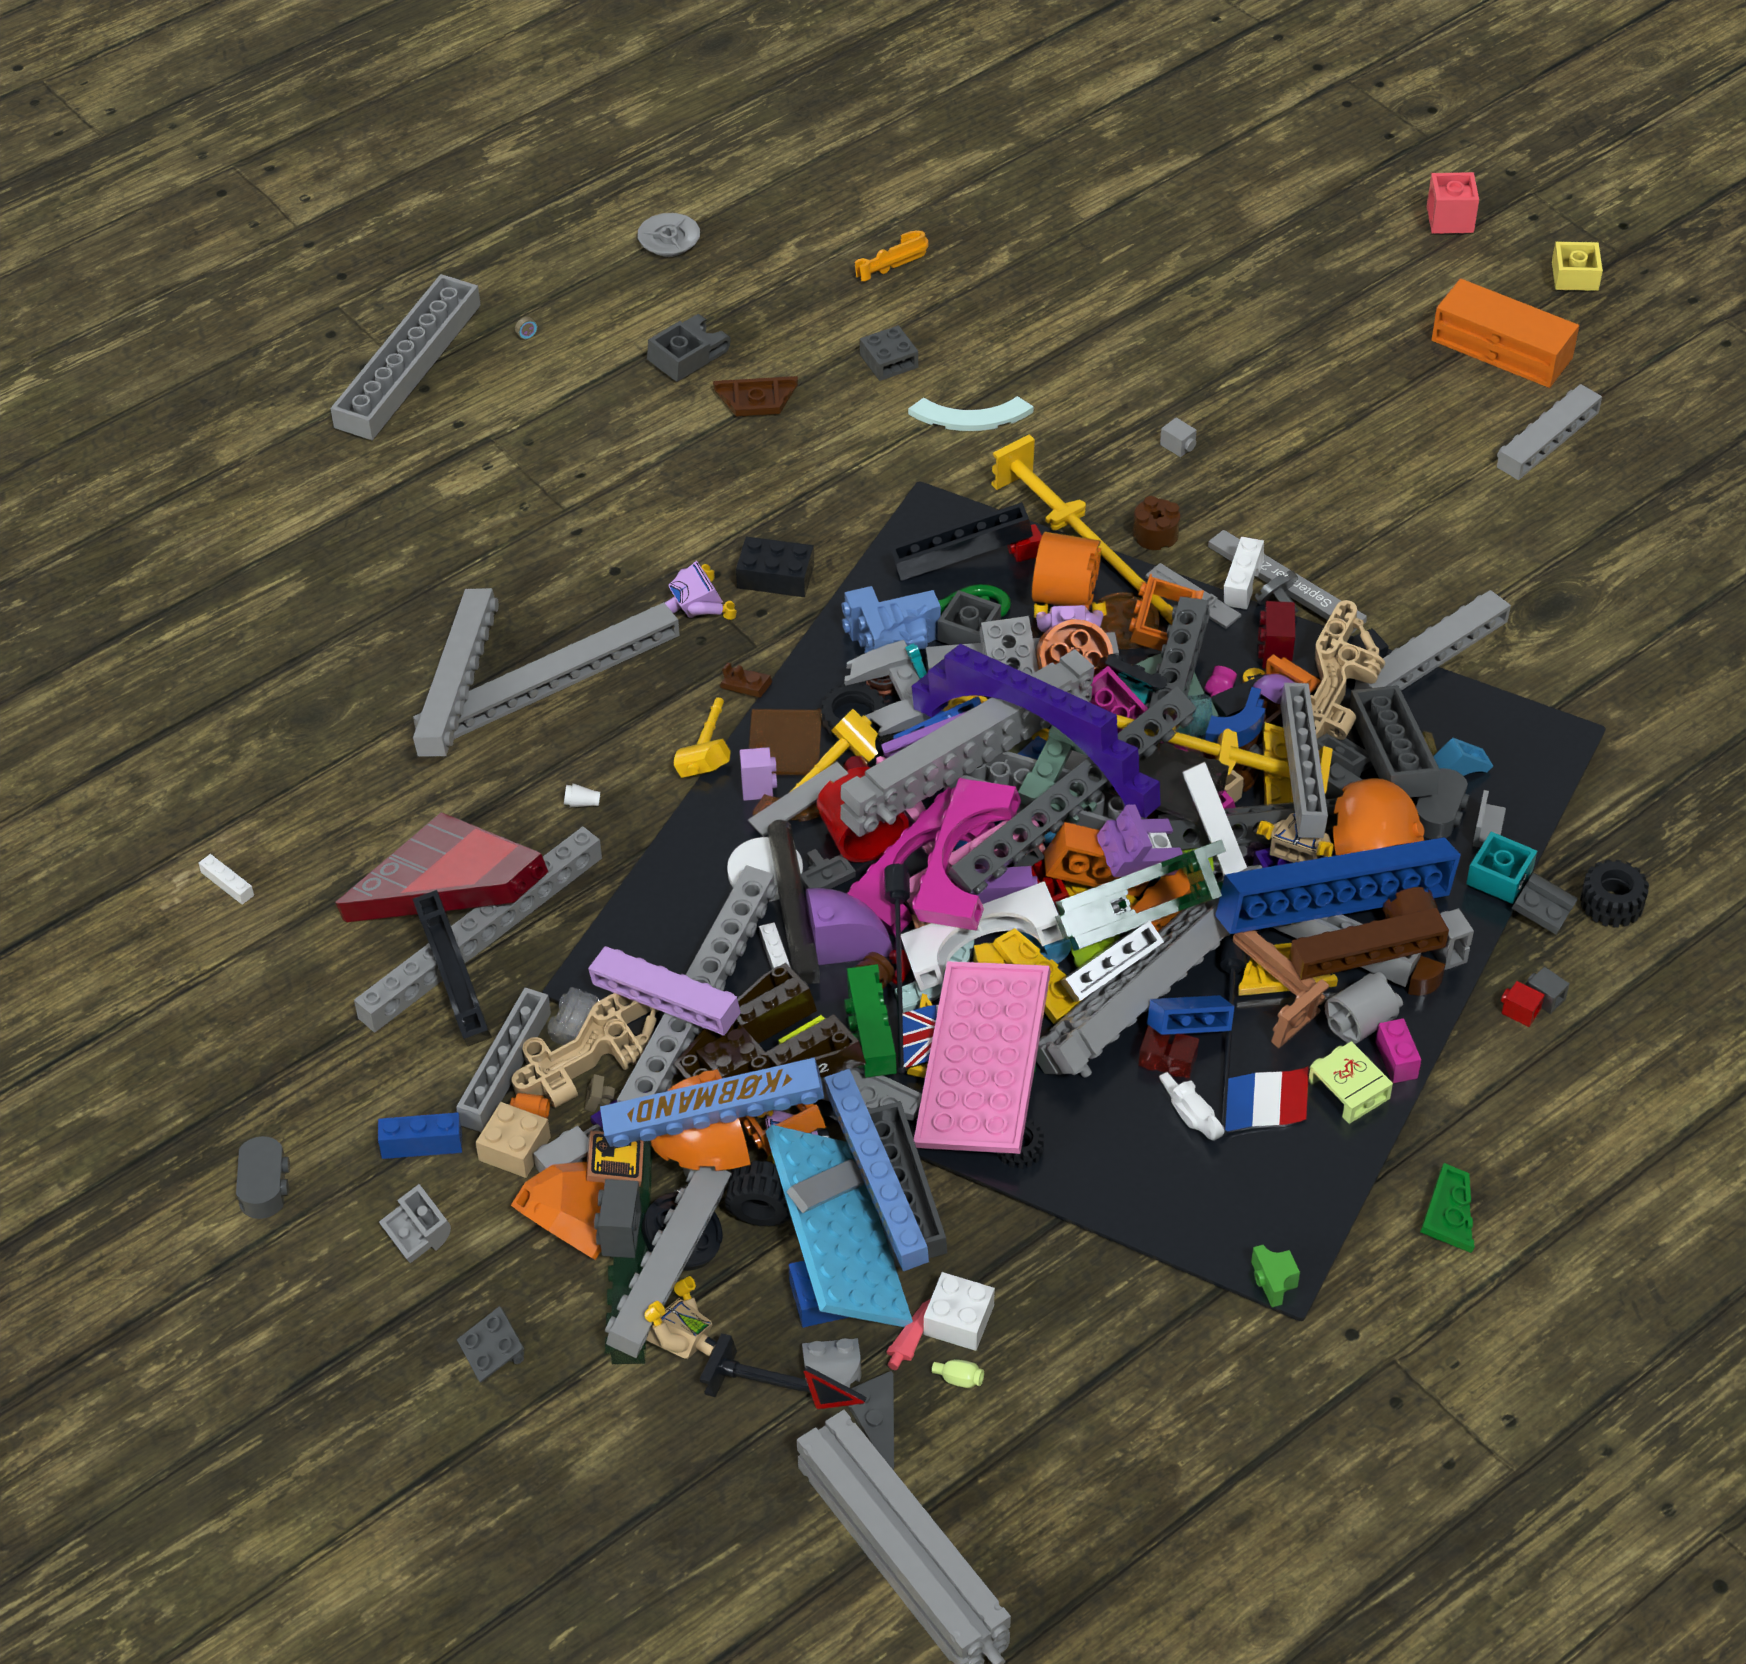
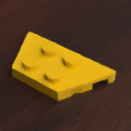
M1292 943L1274 945L1282 955L1290 959ZM1250 957L1243 979L1239 984V996L1290 991ZM1335 974L1313 977L1316 983L1323 979L1329 984V987L1337 986L1338 979Z

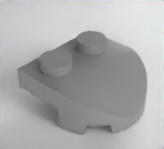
M858 1338L802 1343L804 1367L809 1366L849 1388L851 1383L861 1380V1358Z

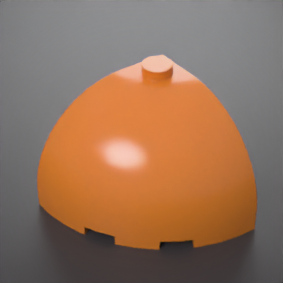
M1370 778L1349 783L1342 789L1344 793L1342 797L1337 798L1334 813L1338 814L1337 826H1333L1336 856L1424 841V827L1419 820L1417 809L1409 795L1398 785L1388 780Z
M718 1069L704 1071L699 1075L678 1082L667 1091L722 1079ZM739 1118L730 1123L718 1122L710 1124L709 1127L704 1129L692 1128L683 1130L682 1133L677 1135L665 1134L657 1136L650 1141L653 1149L666 1161L669 1159L679 1162L680 1167L700 1170V1166H715L716 1171L751 1165Z

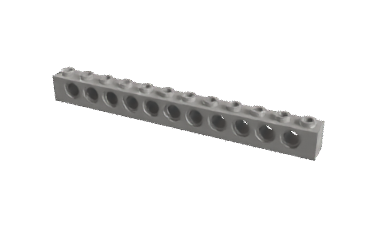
M581 827L543 856L548 873L517 901L509 904L476 907L453 924L451 927L464 962H468L601 860L600 839L586 828ZM429 943L354 999L358 1019L374 1033L443 981Z
M748 865L745 866L686 976L700 983H708L713 988L724 991L725 980L728 975L731 976L734 973L738 956H743L748 938L754 936L758 919L764 917L769 899L773 900L775 897L777 885L774 884L773 873ZM664 1013L617 1098V1102L666 1092L670 1089L672 1078L675 1074L678 1075L680 1073L674 1065L675 1061L690 1046L696 1034L699 1035L702 1032L703 1027Z

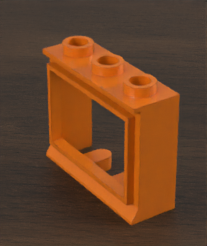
M1150 574L1147 583L1142 582L1138 595L1142 596V600L1137 599L1133 613L1137 614V617H1132L1128 631L1132 632L1130 642L1162 651L1163 644L1168 642L1166 632L1144 626L1153 594L1179 602L1180 596L1202 599L1204 590L1196 591L1154 578Z
M814 1104L795 1105L800 1113L776 1124V1126L811 1133L817 1128H826L820 1110ZM740 1117V1123H743L747 1134L752 1136L758 1149L763 1148L769 1156L771 1148L766 1130L763 1131L754 1117Z

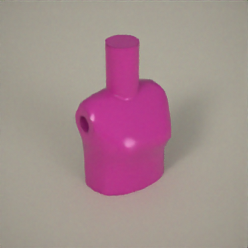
M1215 666L1206 683L1205 692L1214 696L1233 688L1237 679L1236 672L1224 666Z

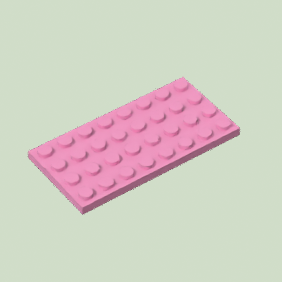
M947 961L914 1135L916 1148L1021 1153L1051 973L1049 966Z

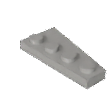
M863 1067L850 1069L867 1109L901 1101L907 1120L914 1121L919 1113L921 1093L883 1075L865 1078ZM823 1077L821 1078L824 1099L822 1100L829 1101Z

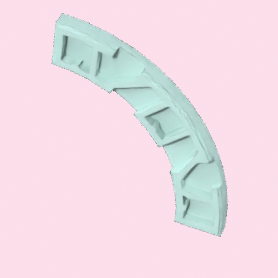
M1018 396L999 406L981 410L952 409L922 398L908 408V414L927 424L945 426V429L982 431L998 428V425L1008 422L1010 424L1015 423L1032 414L1034 407Z
M974 940L956 951L949 961L969 962L973 953ZM917 981L902 986L903 1013L919 1009L922 994H927L931 1002L941 996L943 983L920 991ZM895 988V996H896V999H897V988Z

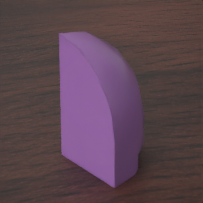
M1267 674L1258 679L1253 687L1261 689V694L1274 703L1281 704L1284 683L1295 682L1281 674Z

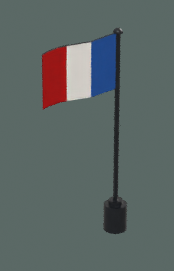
M1234 934L1225 936L1222 939L1220 964L1221 968L1230 974L1229 1002L1234 1005L1235 974L1244 971L1247 963V954L1233 942ZM1232 1030L1227 1031L1221 1124L1224 1127V1134L1220 1138H1226L1228 1133L1251 1128L1286 1127L1305 1122L1307 1116L1309 1066L1292 1071L1252 1073L1229 1078Z

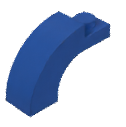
M1251 688L1246 706L1240 713L1230 717L1211 716L1205 740L1217 743L1219 735L1225 729L1237 732L1239 747L1248 744L1256 738L1262 730L1265 716L1264 700L1260 699L1261 689Z

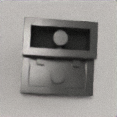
M1326 733L1317 739L1318 751L1323 746L1333 749L1330 767L1336 762L1360 778L1362 772L1373 766L1367 751L1347 738L1339 740Z
M1533 872L1512 909L1552 933L1557 934L1578 898Z

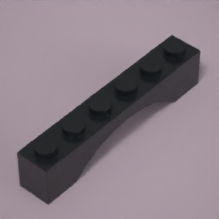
M434 890L413 898L467 1047L492 1038L438 891Z

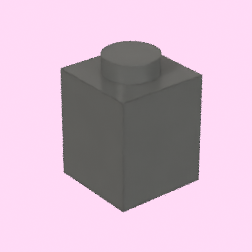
M1543 967L1537 974L1533 973L1526 982L1527 986L1545 994L1542 1009L1549 1014L1566 1000L1570 984L1546 967Z

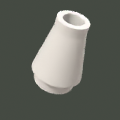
M576 784L572 786L566 785L564 805H570V808L599 806L600 792Z

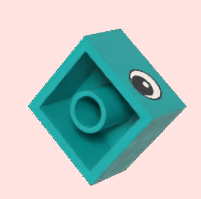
M1491 831L1470 864L1466 884L1513 904L1534 869L1537 850Z

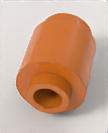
M517 1093L516 1098H511V1106L548 1119L550 1099L544 1098L543 1095Z

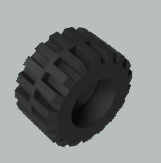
M1608 859L1604 863H1595V867L1591 866L1588 873H1586L1580 901H1582L1581 907L1586 909L1585 914L1588 917L1592 916V920L1596 923L1600 921L1603 923V926L1607 927L1608 924L1618 928L1619 925L1625 927L1629 926L1630 922H1636L1643 913L1649 891V883L1646 881L1647 877L1645 874H1640L1638 867H1632L1631 863H1622L1621 860L1617 859L1615 862ZM1609 892H1615V893H1618V894H1620V895H1615V894H1612V893H1609Z
M766 1161L750 1162L751 1165L732 1169L725 1198V1206L727 1210H730V1214L736 1216L741 1221L758 1226L781 1225L790 1219L791 1214L775 1164Z

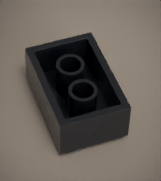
M746 536L736 567L737 588L805 597L814 568V545Z

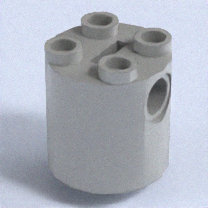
M1381 972L1370 973L1329 998L1325 1004V1014L1330 1029L1347 1043L1352 1041L1356 1044L1377 1031L1379 1023L1397 1018L1403 1001L1397 993L1393 992L1384 974Z

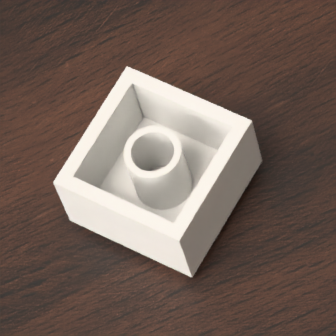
M942 1272L924 1315V1335L976 1351L994 1307L995 1288Z

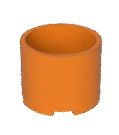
M1044 532L1036 557L1032 600L1058 606L1083 605L1090 610L1094 598L1092 591L1095 589L1100 567L1101 548H1098V546H1100L1101 541Z
M1080 619L1061 622L1049 628L1040 637L1036 645L1035 653L1038 669L1040 670L1052 662L1056 665L1060 662L1062 656L1075 649L1095 666V677L1102 671V669L1097 667L1100 658L1113 654L1112 644L1107 634L1094 623Z

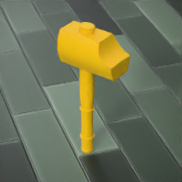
M720 697L715 699L713 706L710 708V714L704 723V728L697 744L680 748L675 754L674 766L681 778L714 771L730 760V750L724 739L710 741L724 704V700Z
M854 709L848 712L831 730L839 740L814 765V768L799 783H796L792 790L831 766L848 748L856 756H862L867 763L870 762L878 754L875 746L878 733L870 726L872 724L871 721L864 715L861 717Z

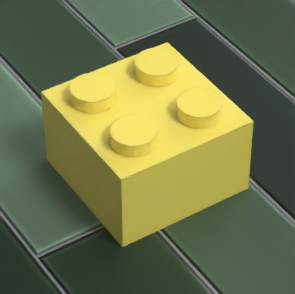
M1555 242L1552 257L1555 290L1599 291L1603 271L1599 243Z

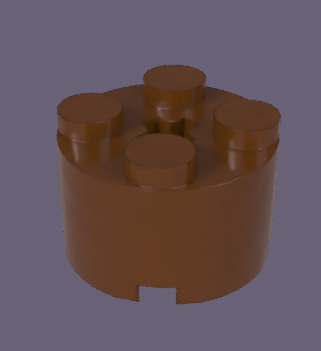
M1155 496L1146 497L1134 511L1133 536L1137 539V543L1149 550H1161V547L1168 545L1169 548L1173 546L1179 536V505L1168 500L1158 499Z
M1423 887L1402 890L1396 893L1397 898L1390 902V899H1388L1383 905L1386 919L1415 913L1420 910L1438 909L1432 892L1429 889L1428 892H1425Z

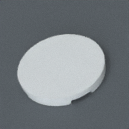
M760 837L742 843L732 852L727 866L728 878L733 888L746 865L773 873L777 891L773 900L769 899V901L784 898L792 893L800 881L799 874L803 872V863L798 851L789 843L772 837Z

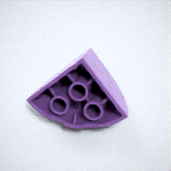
M827 888L806 889V908L816 965L863 960L869 952H876L884 957L889 956L893 950L889 934L881 919L869 906L841 891Z

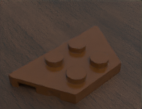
M798 376L713 381L714 391L735 416L780 414L798 386Z

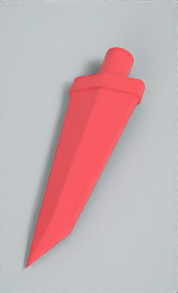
M931 1299L922 1303L912 1317L913 1322L905 1326L886 1351L888 1355L892 1356L888 1362V1367L892 1370H897L903 1360H912L924 1331V1315Z

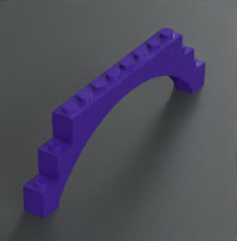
M959 644L947 653L943 660L928 670V674L911 686L914 709L930 717H934L948 706L949 700L962 696L993 697L1023 707L1052 724L1081 748L1110 781L1125 806L1135 804L1140 816L1146 818L1161 805L1160 781L1139 772L1138 748L1118 739L1117 715L962 644Z

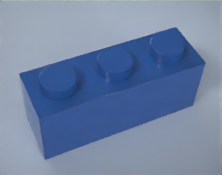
M1220 995L1150 999L1147 1024L1161 1035L1231 1031L1234 1005Z
M459 1113L378 1119V1143L382 1159L462 1153V1127Z

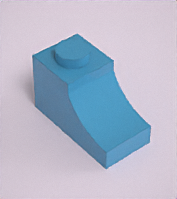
M1456 738L1450 739L1433 756L1439 769H1452L1463 776L1473 772L1487 773L1493 767V764L1482 748Z

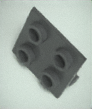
M501 1306L457 1339L480 1383L508 1361L519 1364L524 1360V1347Z

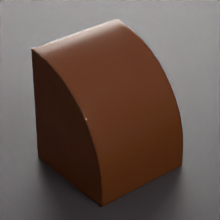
M1421 956L1411 977L1408 994L1422 996L1434 992L1443 980L1446 964Z

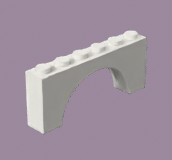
M1045 881L982 904L984 910L977 931L930 923L901 934V939L920 991L942 984L947 961L962 946L983 935L999 931H1010L1015 928L1020 932L1032 935L1042 946L1063 939L1055 918L1058 912Z

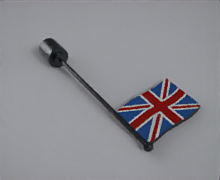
M890 864L884 868V897L890 903L895 904L899 1067L896 1071L899 1074H905L909 1068L928 1063L939 1005L926 1006L903 1013L900 904H903L910 898L909 868L906 865Z

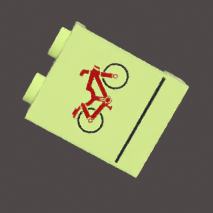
M1352 1041L1344 1046H1338L1331 1054L1323 1059L1315 1060L1310 1066L1308 1082L1312 1085L1321 1080L1344 1104L1342 1117L1349 1124L1390 1099L1393 1083Z

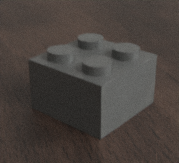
M958 590L938 620V641L949 645L981 643L979 633L981 622L1001 620V605Z
M605 1179L604 1190H599L598 1206H601L600 1213L595 1214L594 1229L597 1230L596 1244L601 1245L602 1256L635 1258L642 1214L639 1182Z

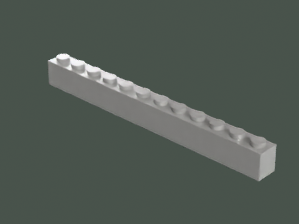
M661 603L470 690L469 698L464 702V712L459 717V727L454 732L453 740L680 636L677 617L665 603ZM421 713L413 716L415 730Z

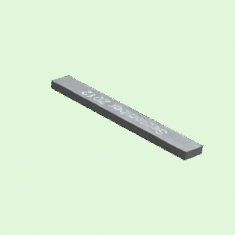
M1222 530L1208 541V547L1233 562L1240 539ZM1264 554V561L1259 576L1256 577L1268 583L1279 575L1288 576L1287 571L1290 569ZM1296 574L1298 580L1286 590L1289 597L1328 620L1341 600ZM1357 610V618L1363 620L1365 624L1367 616Z

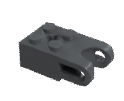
M697 314L683 323L681 321L675 323L648 339L647 360L678 382L727 352L730 347L731 337L723 331L706 333L707 319Z

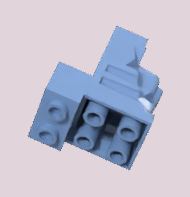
M872 586L845 592V602L842 603V610L845 619H842L843 629L845 633L849 632L852 641L859 640L860 646L865 647V653L904 640L907 646L914 643L918 649H925L929 642L938 640V620L941 616V606L934 590L882 602L878 601Z

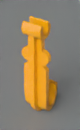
M923 231L904 233L901 235V244L891 247L889 251L882 249L877 253V257L871 260L865 258L856 260V277L861 276V281H867L871 278V273L879 271L885 274L889 271L890 266L896 268L924 256L928 248V239L925 237V233Z

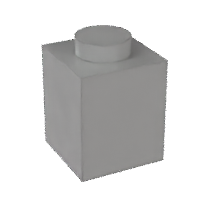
M1176 417L1161 428L1160 445L1177 456L1182 457L1194 449L1197 430Z

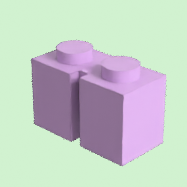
M769 747L740 750L743 800L773 798L772 788H777L776 773H772L776 772L775 757H770Z

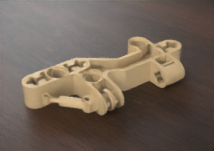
M1348 600L1341 601L1336 605L1316 642L1315 661L1321 683L1314 696H1310L1317 739L1326 733L1339 740L1346 739L1356 720V715L1353 711L1340 705L1346 692V679L1352 678L1373 684L1376 683L1381 669L1385 666V661L1379 656V648L1375 645L1369 632L1365 631L1363 627V620L1357 618V606ZM1354 628L1360 630V637L1367 650L1347 643Z
M613 993L593 1005L576 1039L551 1052L541 1038H529L524 1042L522 1048L527 1065L517 1070L512 1076L515 1095L517 1093L545 1095L547 1099H550V1104L553 1108H556L578 1096L572 1079L594 1068L602 1055L612 1054L624 1070L628 1069L629 1063L632 1065L637 1063L636 1059L641 1057L651 1039L657 1020L655 1014L659 1010ZM651 1011L650 1016L646 1017L642 1034L634 1036L627 1024Z

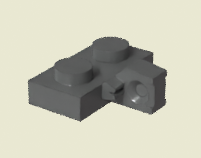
M814 849L807 853V862L810 867H808L807 871L799 874V880L805 889H831L854 878L855 870L841 854L830 860L828 858L823 859L818 851Z

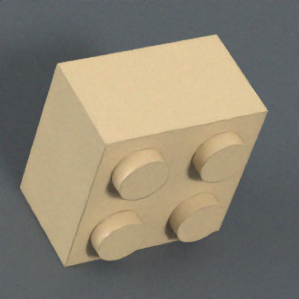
M500 1102L475 1142L479 1161L527 1178L535 1164L533 1153L540 1146L547 1144L551 1138L549 1122L547 1118Z

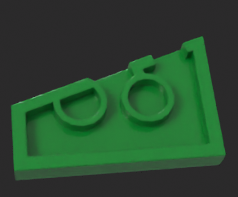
M1446 1163L1442 1165L1420 1232L1472 1253L1475 1246L1474 1239H1472L1473 1218L1470 1214L1471 1189L1468 1172Z

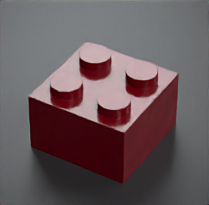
M1266 601L1265 611H1260V625H1263V627L1258 628V641L1262 642L1258 646V659H1262V669H1266L1267 659L1273 654L1280 659L1284 657L1292 662L1295 644V602Z

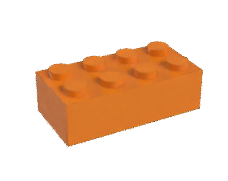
M1064 822L1044 852L1045 872L1048 877L1092 887L1121 878L1113 877L1110 867L1107 865L1102 847L1098 843L1097 834L1100 831L1098 829ZM1150 881L1127 889V895L1139 897Z

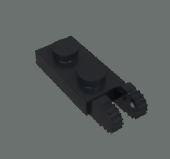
M1110 654L1100 658L1098 668L1103 670L1109 666L1119 678L1148 691L1151 690V692H1157L1167 686L1166 677L1161 676L1159 673L1151 675L1145 672V668L1140 665H1130L1123 662L1124 659L1121 656Z

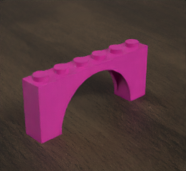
M963 778L958 779L956 787H953L951 791L949 808H946L943 814L942 828L937 831L935 848L928 856L926 873L921 876L918 896L916 895L913 899L912 908L919 921L977 931L984 907L979 896L959 889L948 878L949 858L959 840L971 830L994 821H1009L1016 816L1021 802L1016 786Z
M950 787L937 795L934 803L927 810L919 814L917 821L910 828H906L902 832L896 843L885 850L883 856L868 868L866 874L859 881L852 884L847 893L869 906L881 919L887 932L895 938V904L890 903L884 897V868L890 864H903L907 857L916 849L935 841L937 831L941 830L943 825L944 811L946 808H949L952 789ZM995 823L983 824L968 832L960 840L970 842L995 827ZM900 904L902 932L912 921L909 909L904 904Z

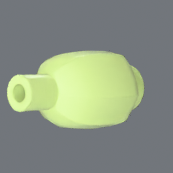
M954 1359L945 1364L934 1362L932 1366V1373L942 1375L946 1382L958 1387L972 1388L975 1385L981 1386L984 1379V1370L979 1369L978 1365L973 1362Z

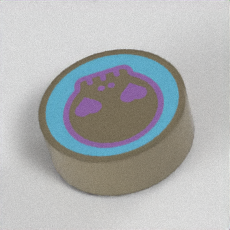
M530 317L521 318L515 326L516 334L524 340L532 338L538 329L537 323Z

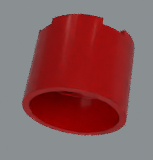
M857 767L847 770L848 774L834 783L830 780L823 787L817 798V808L837 848L845 859L852 862H868L882 857L885 850L889 846H893L900 838L902 832L909 828V822L904 811L896 816V821L893 824L889 825L887 822L879 821L874 831L867 832L861 837L855 834L840 819L841 805L845 803L841 799V785L856 776L859 778L865 776V771L871 767Z

